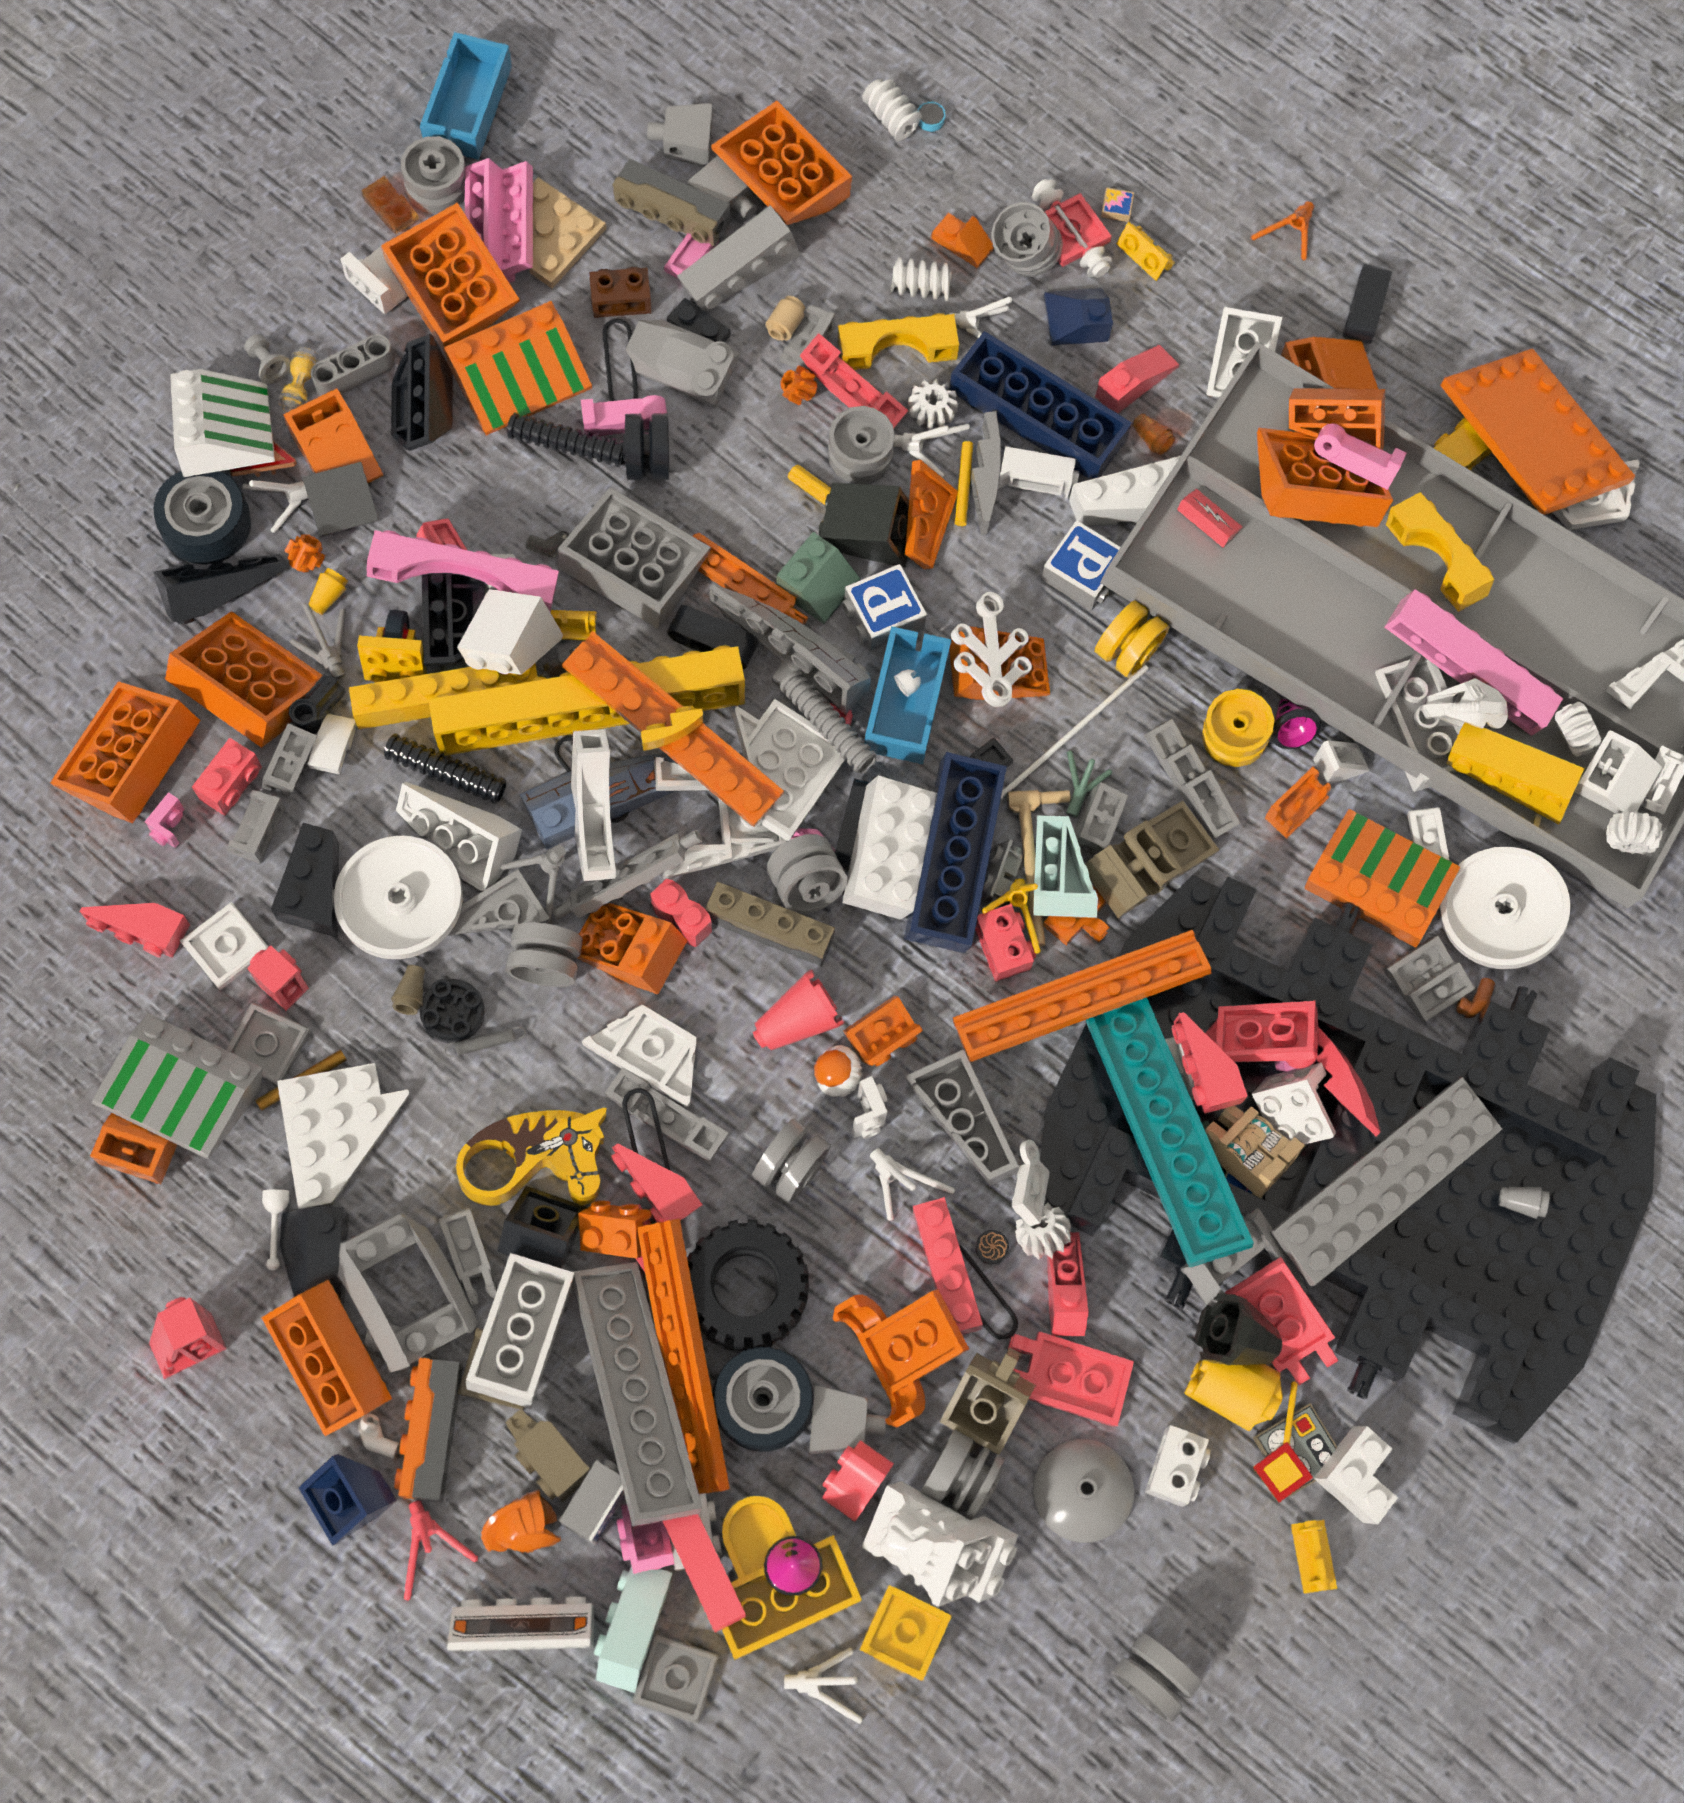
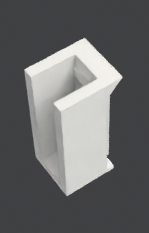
M1005 446L998 489L1009 484L1010 487L1060 496L1065 494V499H1068L1070 488H1073V484L1078 482L1079 471L1074 470L1076 459Z

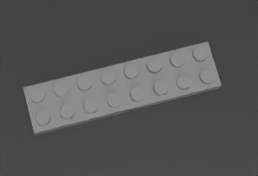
M1461 1077L1407 1119L1270 1231V1233L1309 1285L1314 1286L1498 1134L1502 1128L1464 1078Z
M632 1262L573 1271V1287L632 1526L700 1514L702 1506L638 1263Z

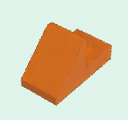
M947 213L931 234L932 240L977 269L994 250L992 241L975 216H972L965 224L952 214Z

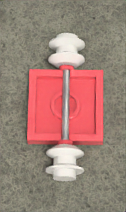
M1053 179L1040 181L1034 187L1032 199L1034 201L1041 200L1039 207L1044 210L1061 233L1063 247L1058 260L1059 264L1064 267L1082 257L1080 266L1082 268L1089 267L1087 271L1088 277L1099 278L1105 275L1110 269L1109 265L1112 262V258L1110 256L1103 257L1105 249L1102 246L1110 243L1111 234L1081 193L1060 203L1064 192L1061 189L1055 190L1057 182Z

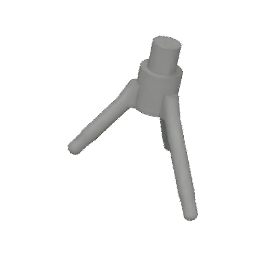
M304 603L303 608L322 650L317 653L295 639H291L290 644L314 658L321 665H324L326 670H330L335 680L345 676V673L341 667L343 662L340 657L346 610L344 608L340 609L335 643L333 646H328L309 604Z
M561 845L549 849L546 854L512 861L500 866L502 870L539 864L543 871L549 873L550 878L545 911L550 919L553 911L558 870L564 862V855L566 854L565 848Z

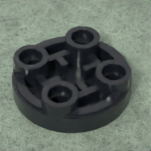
M440 979L434 982L432 987L423 996V1006H420V1018L425 1030L434 1039L444 1043H456L471 1038L478 1032L485 1017V1006L481 994L474 986L459 979Z

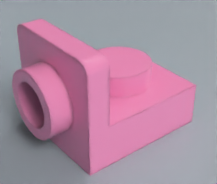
M169 792L146 819L145 823L151 831L149 836L162 846L168 843L176 848L179 845V841L169 831V828H174L180 822L185 809L179 799Z

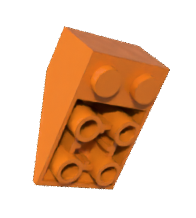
M1309 337L1289 341L1284 345L1280 356L1335 389H1378L1362 341Z
M337 388L283 414L288 430L313 474L362 462L367 483L384 476L353 414Z
M969 626L972 633L986 646L984 628ZM960 631L959 635L965 638V634ZM997 631L999 649L1008 641L1010 633ZM1015 636V639L1018 642H1021V639L1018 636ZM1028 636V642L1021 649H1016L1001 665L1002 677L1011 670L1012 662L1020 656L1029 659L1032 665L1030 672L1024 677L1018 678L1012 685L1011 698L1050 695L1044 638ZM951 638L949 653L954 696L985 700L982 695V686L968 672H958L954 667V660L960 653L968 652L973 655L975 663L987 674L988 666L967 645L956 644ZM961 659L962 664L968 666V663ZM1018 664V667L1024 671V667ZM993 690L994 693L999 696V693L996 690Z
M606 903L596 912L590 913L579 935H581L583 942L580 956L577 959L634 987L659 994L688 940L671 922L615 904Z
M110 1113L102 1126L90 1157L99 1165L161 1185L177 1144Z

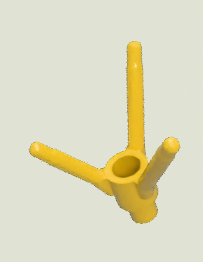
M1018 878L1010 886V890L982 908V913L986 914L1005 902H1010L1013 906L1020 907L1034 952L1038 954L1041 952L1027 904L1028 891L1036 890L1038 885L1036 883L1026 884L1025 880Z

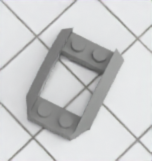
M1256 1208L1243 1218L1253 1239V1248L1189 1268L1186 1263L1180 1268L1196 1288L1195 1291L1204 1304L1213 1307L1218 1302L1213 1298L1218 1293L1225 1294L1219 1284L1263 1249H1266L1273 1261L1282 1257L1308 1296L1299 1270L1270 1233L1273 1228L1259 1208Z
M399 1212L340 1243V1262L337 1277L344 1285L359 1311L376 1347L380 1350L387 1364L386 1367L389 1373L409 1367L410 1363L465 1333H471L479 1325L455 1273L435 1239L426 1227L405 1214ZM416 1243L433 1270L449 1302L393 1332L384 1312L360 1272Z

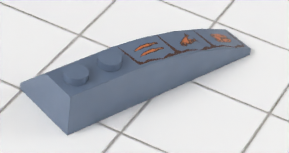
M664 752L609 762L610 819L618 818L626 812H631L675 792L656 791L654 760L656 757L664 758L663 761L676 762ZM572 771L520 794L546 850L575 837L576 809L571 789Z

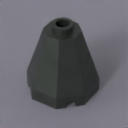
M1218 1293L1213 1298L1218 1302L1213 1307L1207 1305L1201 1311L1195 1334L1196 1344L1201 1346L1204 1351L1199 1352L1201 1359L1224 1365L1271 1364L1281 1353L1283 1341L1279 1331L1247 1299L1237 1295Z

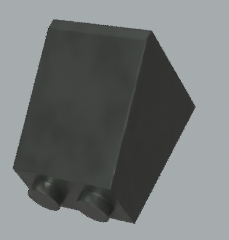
M832 483L830 494H827L825 499L826 512L824 520L819 525V536L835 546L840 553L893 566L900 564L901 567H906L908 556L905 555L909 499L900 486Z

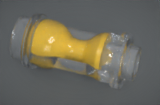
M298 347L290 356L289 369L293 376V381L282 389L281 394L277 398V403L286 413L307 403L308 395L304 384L312 379L311 369L319 362V355L312 349Z

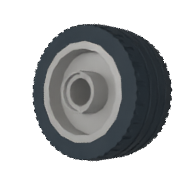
M180 470V472H176L173 476L171 475L159 488L153 507L155 523L163 541L176 556L189 563L209 565L212 562L229 559L243 547L251 529L250 510L242 490L229 475L222 471L183 477Z
M756 1347L738 1353L723 1366L714 1384L713 1401L718 1425L732 1442L751 1451L768 1452L789 1445L804 1431L812 1414L814 1393L810 1377L797 1359L776 1348ZM759 1395H767L770 1402L767 1406L761 1407L757 1404L756 1400Z

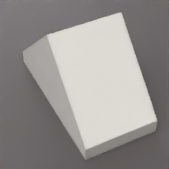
M1327 740L1322 743L1313 759L1324 785L1326 783L1333 784L1369 771L1357 743Z

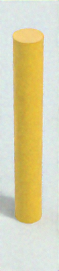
M970 441L962 442L955 514V525L965 526L967 524L974 446Z

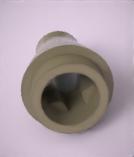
M408 965L406 967V971L391 997L392 1007L395 1011L405 1015H415L420 1006H423L425 970L422 967L416 965Z

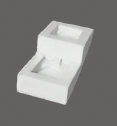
M332 714L325 716L309 757V768L335 774L341 773L346 751L350 750L356 731L355 719Z

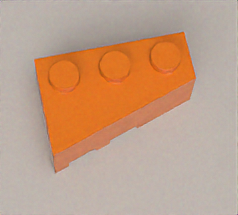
M1294 388L1289 398V429L1317 438L1323 426L1334 423L1341 426L1346 434L1383 450L1385 389Z

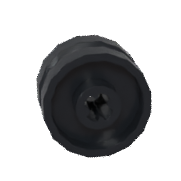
M652 413L649 419L648 433H645L644 418L641 414H625L623 460L626 461L627 480H643L645 477V461H650L651 476L654 480H669L668 413Z

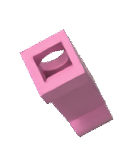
M658 395L647 396L643 399L593 403V399L581 400L584 431L590 432L591 436L594 434L606 436L625 433V414H641L644 418V428L648 430L649 419L652 413H667L665 398Z
M1334 423L1323 426L1314 444L1316 452L1323 458L1387 490L1406 456V452L1395 448L1391 455L1346 434L1341 426Z

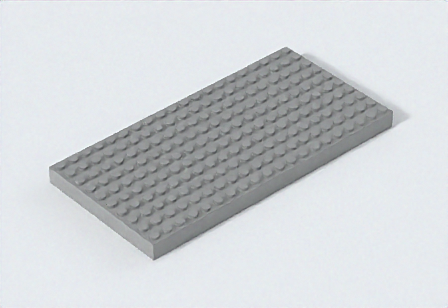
M1256 341L1111 561L1100 583L1130 602L1136 600L1148 609L1149 614L1159 617L1167 625L1300 707L1312 710L1324 722L1415 778L1420 773L1428 777L1429 780L1425 784L1627 909L1644 897L1684 824V774L1664 815L1640 805L1637 812L1642 814L1648 813L1649 816L1658 818L1659 822L1662 823L1661 830L1663 831L1662 840L1655 852H1646L1643 855L1621 852L1619 849L1610 847L1606 835L1607 825H1609L1610 818L1616 813L1575 793V791L1560 825L1466 774L1459 772L1451 774L1443 769L1449 766L1447 761L1450 752L1443 758H1434L1427 753L1425 743L1431 734L1443 732L1450 737L1453 747L1457 738L1454 726L1440 719L1435 728L1425 731L1418 728L1414 723V713L1417 709L1427 703L1428 696L1439 692L1427 663L1416 666L1422 655L1387 630L1385 625L1400 601L1416 589L1420 593L1427 595L1432 602L1444 611L1453 614L1467 628L1476 631L1482 639L1494 648L1503 651L1505 656L1517 665L1526 668L1533 677L1543 684L1550 686L1556 694L1563 698L1556 712L1562 710L1564 706L1581 702L1587 708L1599 731L1601 743L1608 731L1611 730L1637 743L1655 760L1661 746L1684 755V749L1681 748L1684 743V682L1666 670L1631 710L1607 693L1606 690L1611 683L1621 680L1627 673L1637 667H1642L1650 662L1653 657L1661 652H1666L1674 647L1677 642L1684 639V600L1386 419L1383 451L1392 455L1395 448L1406 452V456L1388 488L1393 502L1378 527H1360L1350 524H1333L1323 521H1305L1302 519L1270 516L1261 494L1257 444L1258 428L1297 432L1289 429V398L1293 389L1335 388ZM1195 489H1198L1242 526V529L1224 548L1177 510L1183 498ZM1419 492L1427 500L1434 503L1437 512L1446 522H1449L1454 527L1455 533L1464 544H1468L1472 548L1475 557L1482 565L1489 568L1494 578L1489 595L1460 612L1454 608L1440 591L1447 572L1444 560L1429 548L1416 545L1403 546L1386 526L1391 507ZM1410 660L1404 670L1385 676L1391 688L1389 696L1385 698L1375 671ZM1440 669L1447 688L1460 684ZM1418 677L1427 683L1428 693L1419 703L1407 701L1402 694V688L1409 678ZM1410 683L1407 685V691L1411 696L1420 697L1423 695V690L1418 684ZM1395 700L1418 753L1407 747L1402 739L1390 710ZM1419 712L1421 722L1427 725L1434 723V718L1426 719L1423 712ZM1555 713L1547 727L1532 736L1508 718L1503 727L1489 729L1585 768L1581 778L1599 749L1598 747L1586 755L1574 756L1561 735L1555 721ZM1439 738L1431 740V746L1435 751H1446V744L1443 740Z

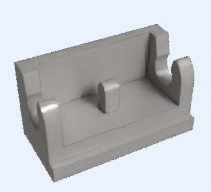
M809 305L806 309L807 312H805L803 320L780 356V362L795 369L799 365L810 370L800 357V354L818 333L828 340L834 330L835 313L827 312L813 305Z
M287 724L263 777L262 788L269 791L277 788L282 791L283 796H289L290 792H293L317 739V735Z
M1102 782L1089 791L1074 830L1080 847L1082 845L1091 848L1090 854H1098L1110 845L1128 798L1127 794Z
M252 790L250 804L233 841L230 840L227 845V851L230 854L261 864L286 808L279 797Z

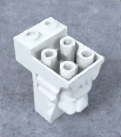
M901 1481L886 1486L862 1548L871 1552L876 1557L884 1556L890 1563L899 1566L900 1571L905 1576L912 1574L915 1578V1584L918 1586L923 1585L932 1600V1604L939 1607L966 1596L971 1597L977 1602L997 1596L1004 1583L1002 1574L1005 1567L1015 1557L1017 1548L1014 1545L1018 1535L986 1516L969 1520Z

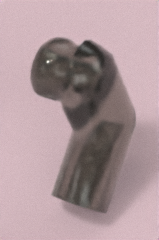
M560 531L545 540L531 534L527 540L526 548L553 558L558 555L559 546L570 533Z

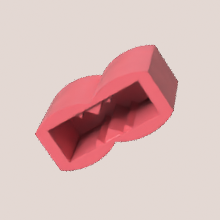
M666 878L650 893L652 908L657 917L671 922L688 940V945L697 947L712 933V922L709 913L699 903L689 900L685 890L675 881Z
M861 1440L855 1448L847 1446L837 1463L842 1465L840 1471L838 1472L833 1468L822 1484L827 1489L822 1499L854 1522H856L894 1465Z

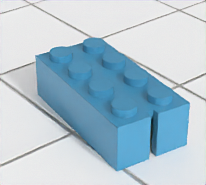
M454 32L447 50V58H444L420 123L422 138L433 136L448 139L460 148L463 156L479 160L512 68L509 45Z
M891 626L864 744H868L871 748L870 751H874L878 755L923 764L949 655L951 639L924 634L922 649L917 651L915 649L918 632ZM910 669L916 672L913 679L916 677L921 678V684L916 692L906 697L896 684L894 676L901 671Z

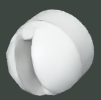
M910 669L901 671L894 676L896 684L906 697L916 692L921 684V678L916 677L913 679L916 672Z

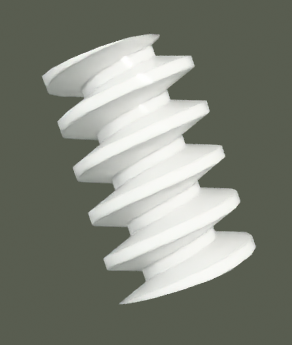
M883 79L875 80L867 86L862 99L868 104L871 111L875 112L876 117L882 120V124L885 128H888L890 134L895 136V140L897 142L909 137L921 121L922 114L919 111H915L916 107L913 103H908V97L902 95V90L899 87H895L896 83L893 79L883 81Z
M898 257L893 267L890 294H892L896 286L900 296H903L906 288H909L911 297H914L918 289H920L922 298L926 299L929 291H932L934 300H937L940 293L943 292L945 301H948L951 280L948 263H944L941 270L938 271L937 264L934 261L930 268L926 269L924 260H921L918 267L915 268L913 259H909L905 267L903 266L902 258Z

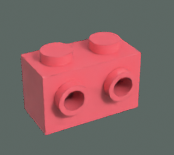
M229 738L193 784L192 788L200 801L225 816L231 807L238 802L247 786L257 777L262 766L254 752Z
M1012 904L991 910L986 914H979L977 917L975 931L995 982L1031 970L1034 962L1033 959L1036 958L1031 941H1026L1022 932L1025 929L1022 916L1019 912H1014Z
M270 945L266 950L257 952L250 961L251 965L247 968L258 986L285 1011L309 989L300 974L302 971L296 965L297 962L284 949L277 952Z

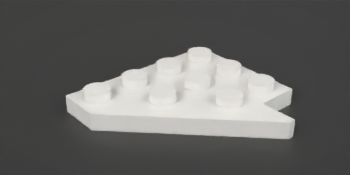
M774 699L760 720L737 706L732 716L744 758L784 790V794L761 819L762 825L786 841H789L845 760L841 757V753L835 750V746L829 744V739H825L822 736L823 732L820 733L809 720Z
M375 1063L277 1081L298 1209L333 1204L409 1098L408 1089L386 1094L380 1093Z

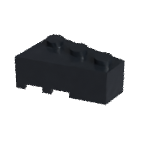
M302 823L271 911L279 922L338 938L337 917L334 910V889L339 876V842L332 830Z

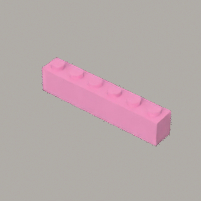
M1416 589L1400 601L1385 625L1387 630L1460 684L1476 678L1498 690L1507 702L1508 719L1531 736L1547 727L1563 700L1550 686L1543 684L1533 677L1526 668L1517 665L1506 657L1503 651L1494 648L1482 639L1476 631L1467 628L1453 614L1444 611L1432 602L1427 595L1420 593Z

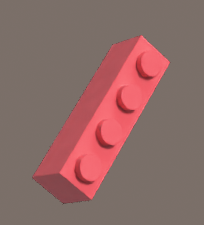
M945 1197L913 1206L914 1218L935 1289L940 1291L962 1335L982 1330V1320Z

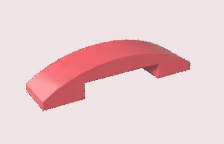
M818 333L800 354L804 363L821 383L849 408L857 406L875 408L887 416L894 429L909 410L887 391L882 395L838 356L841 352Z

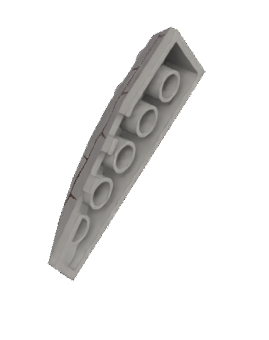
M714 584L709 588L710 602L743 630L756 636L761 645L793 671L800 670L803 673V677L809 680V684H813L815 690H818L822 696L845 715L870 690L871 677L868 670L859 663L854 664L849 660L845 651L836 644L831 645L799 621L762 602Z

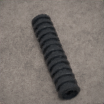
M515 412L508 421L507 435L509 439L516 437L517 441L520 442L524 439L528 444L532 442L536 446L543 444V447L547 449L551 446L554 451L561 449L562 453L570 451V454L573 456L579 454L581 458L588 456L589 460L596 458L597 462L600 463L604 460L607 465L615 463L616 467H620L624 462L623 441L618 443L617 439L614 438L610 441L607 436L599 438L598 434L591 436L588 431H585L583 434L580 429L573 431L572 427L564 429V426L561 424L555 426L553 422L546 424V421L542 419L538 422L536 418L528 419L526 415L519 417V414Z
M397 733L388 739L384 749V757L387 760L393 759L396 764L402 762L403 767L411 766L413 771L419 769L420 774L425 775L428 773L430 778L437 777V780L440 782L445 780L449 786L455 784L456 789L464 788L466 793L472 791L473 796L478 797L481 795L483 800L490 799L492 804L499 802L505 792L506 779L503 777L497 779L496 774L488 775L486 770L480 772L479 767L474 766L471 768L469 763L462 764L460 759L454 761L450 755L444 757L443 752L435 753L436 751L433 748L427 750L426 745L421 744L418 746L416 741L409 742V739L406 737L401 739Z

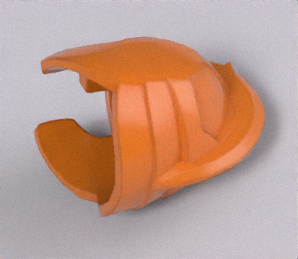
M539 1489L526 1493L521 1498H516L510 1504L497 1510L489 1517L481 1531V1538L488 1552L491 1550L504 1552L509 1548L514 1551L530 1553L539 1548L555 1545L562 1540L561 1536L558 1537L544 1528L545 1525L554 1523L558 1519L552 1506L541 1497Z

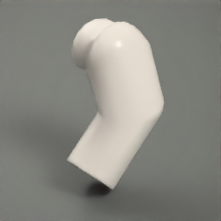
M364 1415L359 1422L358 1431L365 1449L394 1459L398 1453L400 1443L384 1438L379 1418L376 1415Z

